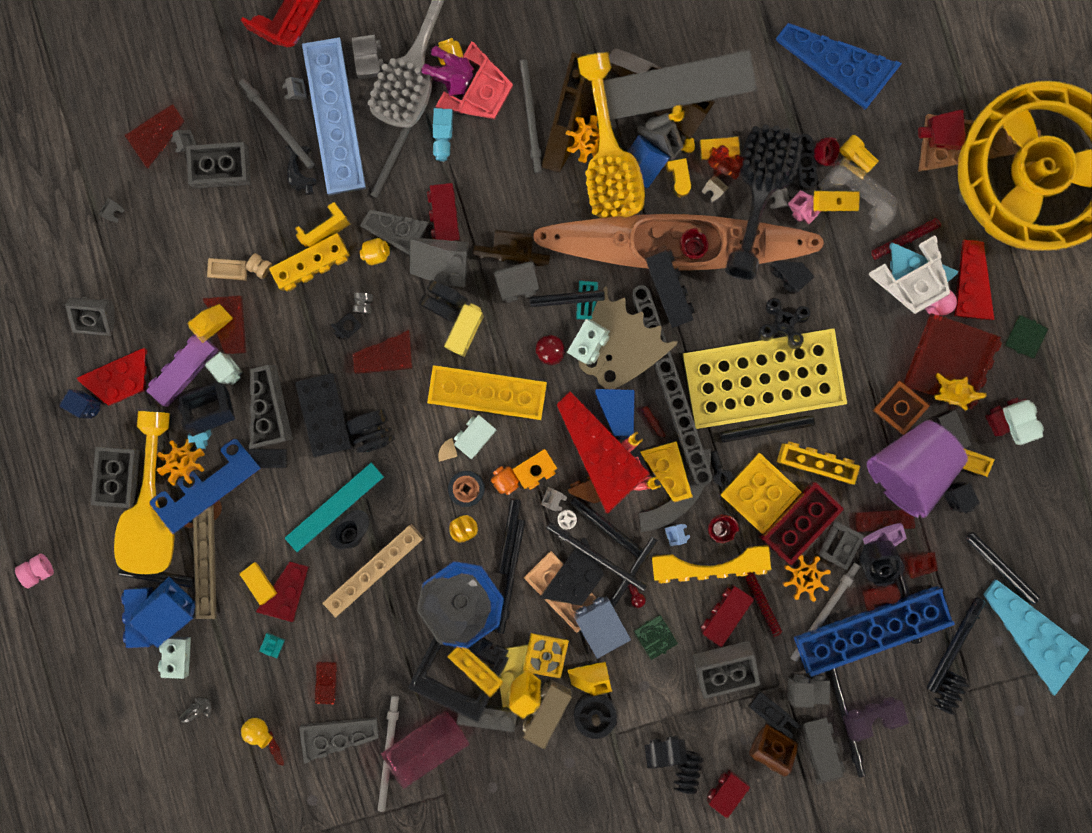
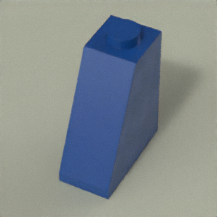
M596 389L595 395L613 436H618V440H626L634 433V390Z

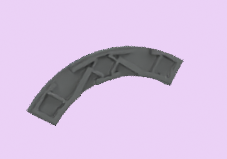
M703 449L710 468L711 449ZM696 453L693 454L691 461L694 464L700 463V456ZM690 470L687 479L692 498L675 503L671 499L656 509L640 512L641 532L666 526L680 518L693 506L704 486L694 483ZM699 472L697 475L698 481L704 483L707 475L704 472Z

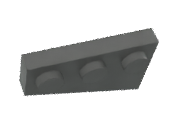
M369 210L360 226L410 256L411 237L421 238L430 223Z

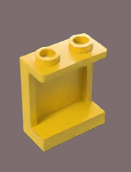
M335 202L328 206L334 215L332 218L308 234L299 226L296 228L298 231L296 236L302 245L311 247L350 225Z

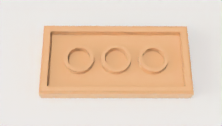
M550 551L524 576V579L541 595L562 567L563 562ZM592 592L582 606L587 607L593 604L596 597ZM544 599L576 633L581 630L573 614L582 606Z

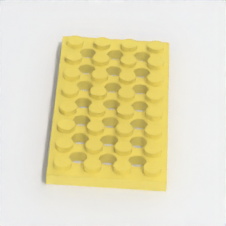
M835 329L803 333L804 342L800 347L804 351L802 359H797L794 356L796 349L788 346L787 336L773 338L770 341L761 340L683 353L696 429L847 404ZM819 345L822 347L823 353L821 356H816L813 353L814 346ZM779 351L785 354L783 362H778L775 359V355ZM758 355L766 357L765 365L761 366L756 362ZM739 358L747 360L748 365L745 369L738 366ZM721 361H726L729 364V369L726 372H722L718 367ZM702 364H707L710 367L709 374H701L699 369ZM819 364H823L826 367L824 375H820L816 371V367ZM800 367H804L807 370L805 378H800L797 374ZM781 370L786 371L789 375L786 381H781L778 377ZM765 373L769 376L770 381L768 384L760 382L761 374ZM743 377H748L751 380V384L747 388L741 385ZM724 380H729L732 383V388L729 391L722 388ZM705 383L712 384V393L706 394L703 391ZM822 383H826L829 386V392L826 394L820 392L819 387ZM803 386L810 388L811 392L808 397L801 395L800 391ZM784 389H788L792 393L789 400L782 398V391ZM769 392L772 394L773 400L771 403L763 401L764 393ZM747 395L752 396L754 399V404L750 407L744 404V398ZM729 398L735 401V407L732 410L725 407V401ZM708 402L716 404L715 412L710 413L706 410Z

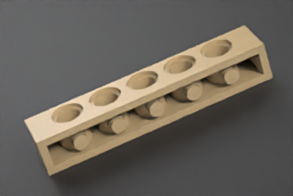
M412 524L409 525L323 602L325 607L334 617H337L420 543L424 537Z

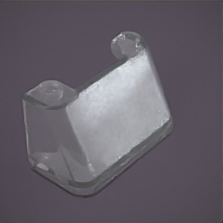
M846 158L839 159L817 186L825 191L830 187H835L838 190L842 185L846 184L855 192H860V196L873 205V208L868 212L872 218V223L869 227L876 233L888 226L895 217L898 208L897 198L853 162Z

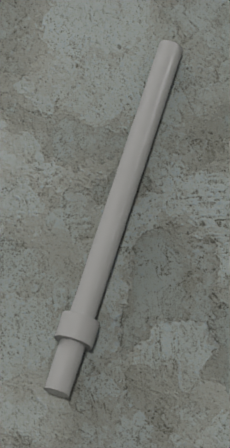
M854 563L848 573L842 576L840 579L841 583L808 632L821 627L846 588L850 587L854 580L852 579L861 566ZM798 648L790 657L795 662L800 658Z
M397 695L391 696L390 710L387 712L388 728L378 811L384 812L386 809L396 720L399 717V711H397L399 696Z

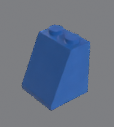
M168 577L132 613L129 622L134 630L140 631L144 635L148 643L154 644L158 648L193 618L195 601Z

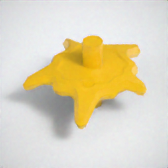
M936 374V378L942 385V388L939 390L941 394L935 396L936 400L960 406L966 411L968 410L966 404L986 397V393L974 392L973 386L968 384V377H965L963 380L954 379L950 381L941 374Z

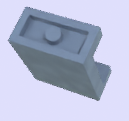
M607 596L596 598L593 604L587 607L582 606L573 614L597 659L631 640Z

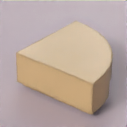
M453 438L447 440L441 446L438 456L439 462L458 456Z

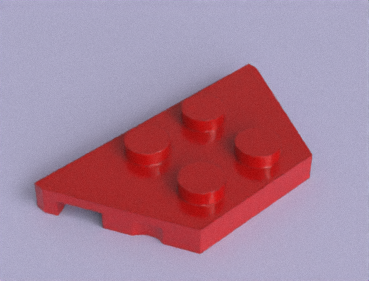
M142 348L78 377L77 380L108 406L116 404L145 391V357L147 349Z

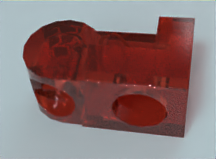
M887 585L863 590L867 611L875 610V604L884 602L894 604L900 599L899 588L895 585Z

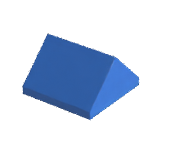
M640 134L627 151L638 162L644 187L649 188L670 159L668 155Z

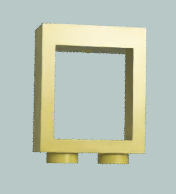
M471 303L469 306L464 304L444 347L465 357L484 317L480 307Z

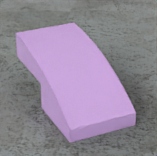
M898 523L869 534L863 538L865 545L879 541H891L894 546H897L907 538L903 525Z

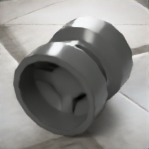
M354 293L355 305L352 312L372 314L370 304L373 301V295Z

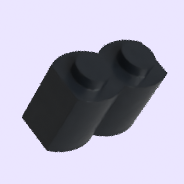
M678 736L666 737L667 741L663 742L661 739L650 740V744L644 745L647 769L687 764L685 740L678 739Z

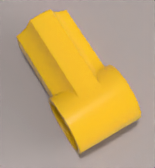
M852 135L839 148L840 153L846 159L852 160L866 174L879 161L865 148L863 141L856 135Z

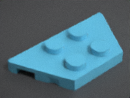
M890 243L892 253L890 269L895 280L928 263L926 257L895 243ZM942 264L947 282H949L957 275L958 271Z

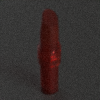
M647 406L642 408L641 411L648 420V424L654 429L658 437H666L657 418L653 416Z
M272 731L268 733L273 737L268 744L270 752L273 754L276 763L284 766L279 745L276 743Z

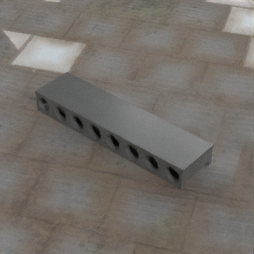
M750 50L603 81L610 120L673 108L676 105L683 106L757 91Z

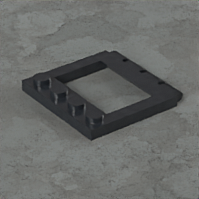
M434 637L408 689L478 723L489 702V695L482 690L478 700H475L426 676L442 646ZM482 637L469 646L468 649L476 657L493 664L492 671L500 678L509 661V658L506 657L509 650L497 644L494 650H491L493 642Z

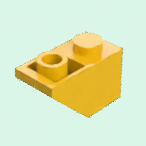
M606 662L568 670L571 685L593 696L612 692Z

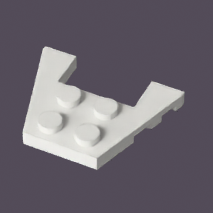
M936 236L929 238L919 245L928 263L902 278L895 280L885 264L869 273L872 279L914 314L950 294Z

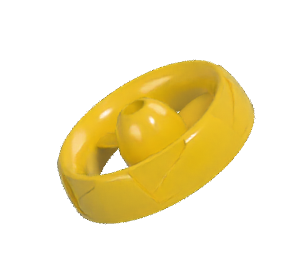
M1052 81L1033 82L1015 87L1000 95L977 116L959 153L958 183L961 195L968 208L988 234L1007 245L1019 249L1036 251L1058 250L1080 244L1092 237V199L1086 209L1068 223L1056 226H1040L1033 223L1039 214L1043 198L1063 191L1071 183L1092 187V149L1074 154L1071 147L1057 137H1038L1037 129L1029 110H1048L1069 118L1085 132L1092 143V94L1066 83ZM1003 125L1010 137L1021 148L1015 154L1011 168L1012 180L1016 187L1000 203L989 182L987 158L991 142L999 128Z

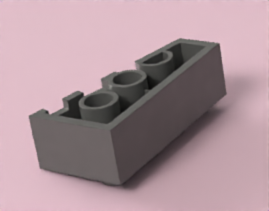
M266 365L250 369L251 442H249V449L293 440L276 365Z

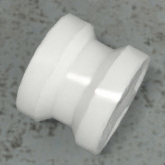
M563 510L559 513L558 524L561 528L571 529L576 525L577 518L574 512Z

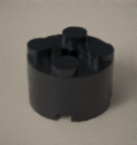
M879 541L863 546L860 563L867 579L873 582L874 585L887 586L893 584L899 575L900 577L903 575L904 563L897 548L891 541Z

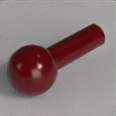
M630 583L628 588L632 595L631 604L635 608H641L645 605L646 598L638 592L637 587Z

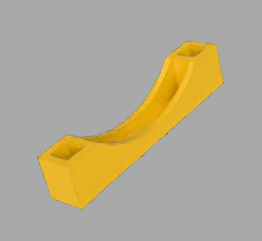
M768 545L748 547L733 560L713 566L691 564L677 558L673 554L652 556L654 581L659 580V583H669L670 579L677 578L679 582L689 581V577L705 580L709 579L710 575H717V578H726L728 574L736 573V576H747L748 572H755L756 575L767 574V570H771Z

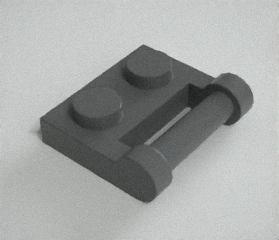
M833 520L824 542L815 554L847 570L864 535ZM839 529L843 533L830 555L826 552Z

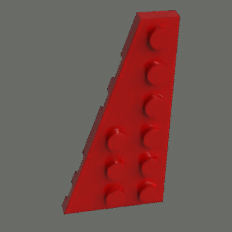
M569 392L556 405L608 514L650 473Z

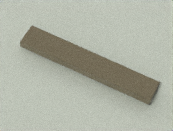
M211 505L193 519L196 619L216 618L214 505Z

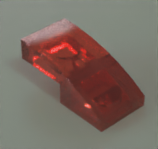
M317 662L315 704H335L337 662Z

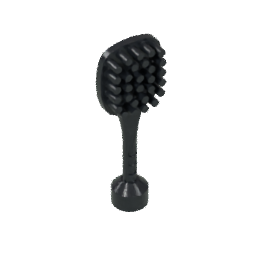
M764 124L763 128L754 126L744 144L740 163L741 177L751 187L752 201L741 248L729 254L725 267V272L734 278L752 280L756 277L759 260L752 250L763 210L772 193L788 187L798 170L802 151L801 139L798 133L790 132L789 128L783 130L778 125L771 128L767 124Z

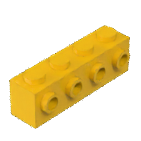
M336 233L270 267L269 270L279 289L282 291L286 290L287 292L296 288L297 283L301 281L303 283L308 282L314 278L313 275L329 271L330 266L336 263L337 265L345 263L350 254L340 235Z
M788 441V444L781 445L777 459L778 463L855 485L860 466L854 464L855 461L843 458V461L835 459L836 455L826 452L824 455L818 454L817 449L806 447L805 450L799 448V444Z

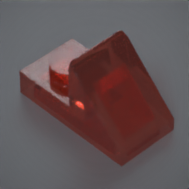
M935 552L904 557L907 575L910 578L938 571Z

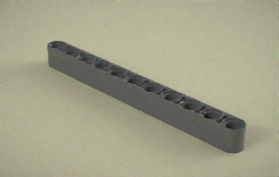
M643 285L637 286L632 293V301L636 313L649 309L652 312V316L650 318L643 317L644 326L646 328L661 326L649 289ZM643 291L646 298L643 300L638 299L636 292ZM662 329V330H661V340H662V342L667 343L666 338H665V335H664V332H663V329ZM669 351L654 363V367L692 479L696 485L704 486L711 482L712 474ZM667 363L670 366V371L667 373L661 371L660 365ZM668 381H673L676 384L674 391L667 389L666 384ZM674 399H679L682 402L681 409L673 407ZM681 417H685L688 420V426L685 428L679 425ZM687 435L694 438L695 442L692 446H688L685 443ZM695 453L701 458L699 464H694L691 461V456ZM699 472H704L707 475L704 483L699 482L697 479Z

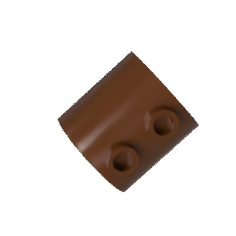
M765 724L754 739L749 755L754 760L769 767L770 770L785 777L792 770L799 744L768 724Z

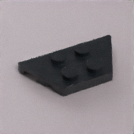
M583 537L580 542L591 548L587 539ZM575 548L540 595V598L582 606L604 576V573L597 561Z

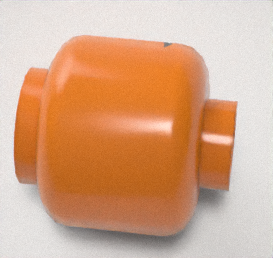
M500 466L493 471L494 476L491 479V483L500 494L505 493L509 495L519 487V479L511 467L503 468Z

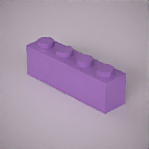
M195 334L187 340V346L184 349L178 350L174 355L175 359L162 368V374L150 381L148 384L149 388L146 391L161 405L169 407L204 368L205 364L219 351L209 340L202 343Z

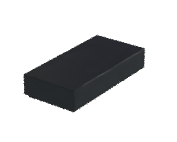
M248 449V454L260 468H287V449Z

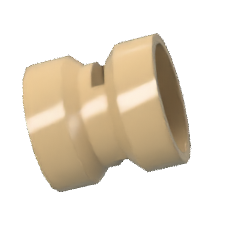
M254 253L248 260L245 269L255 272L259 278L264 279L269 273L272 263L262 260L261 256Z

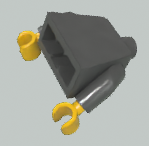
M680 105L673 107L672 114L666 113L656 118L652 117L645 125L640 124L637 129L638 135L640 134L663 151L671 160L678 153H682L683 150L687 153H692L695 149L694 138H686L683 145L675 122L671 121H681L683 119L684 111L681 112L682 107Z

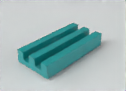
M579 281L578 292H582L583 285H586V291H590V286H594V291L598 290V282ZM594 301L592 304V314L597 304V301ZM585 302L584 315H580L581 303H577L576 319H592V316H588L589 302Z

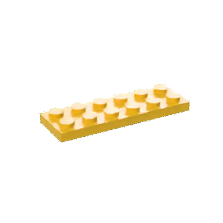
M433 365L427 403L541 420L547 382Z

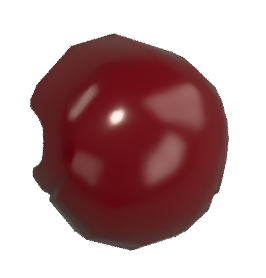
M833 137L822 138L816 143L814 157L823 166L835 165L834 162L840 153L837 139Z
M697 228L687 229L682 234L679 247L684 256L695 260L702 258L708 251L709 243L706 234L699 232Z
M550 334L541 337L537 341L536 354L543 364L552 366L559 364L564 359L565 347L559 337Z
M725 514L713 517L708 526L709 536L717 543L724 544L732 541L735 534L739 532L738 522L732 516Z

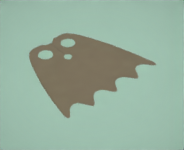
M607 287L603 289L605 300L597 302L592 319L590 320L610 331L608 334L609 340L598 351L600 355L595 367L590 368L580 360L579 366L586 374L596 376L598 383L605 389H615L643 373L675 347L678 342H662L661 326L646 328L643 324L644 313L628 314L625 308L626 299L622 298L611 302L608 299ZM608 354L612 355L611 361L606 360ZM612 370L615 372L616 378L613 382L605 380L604 374L606 371Z

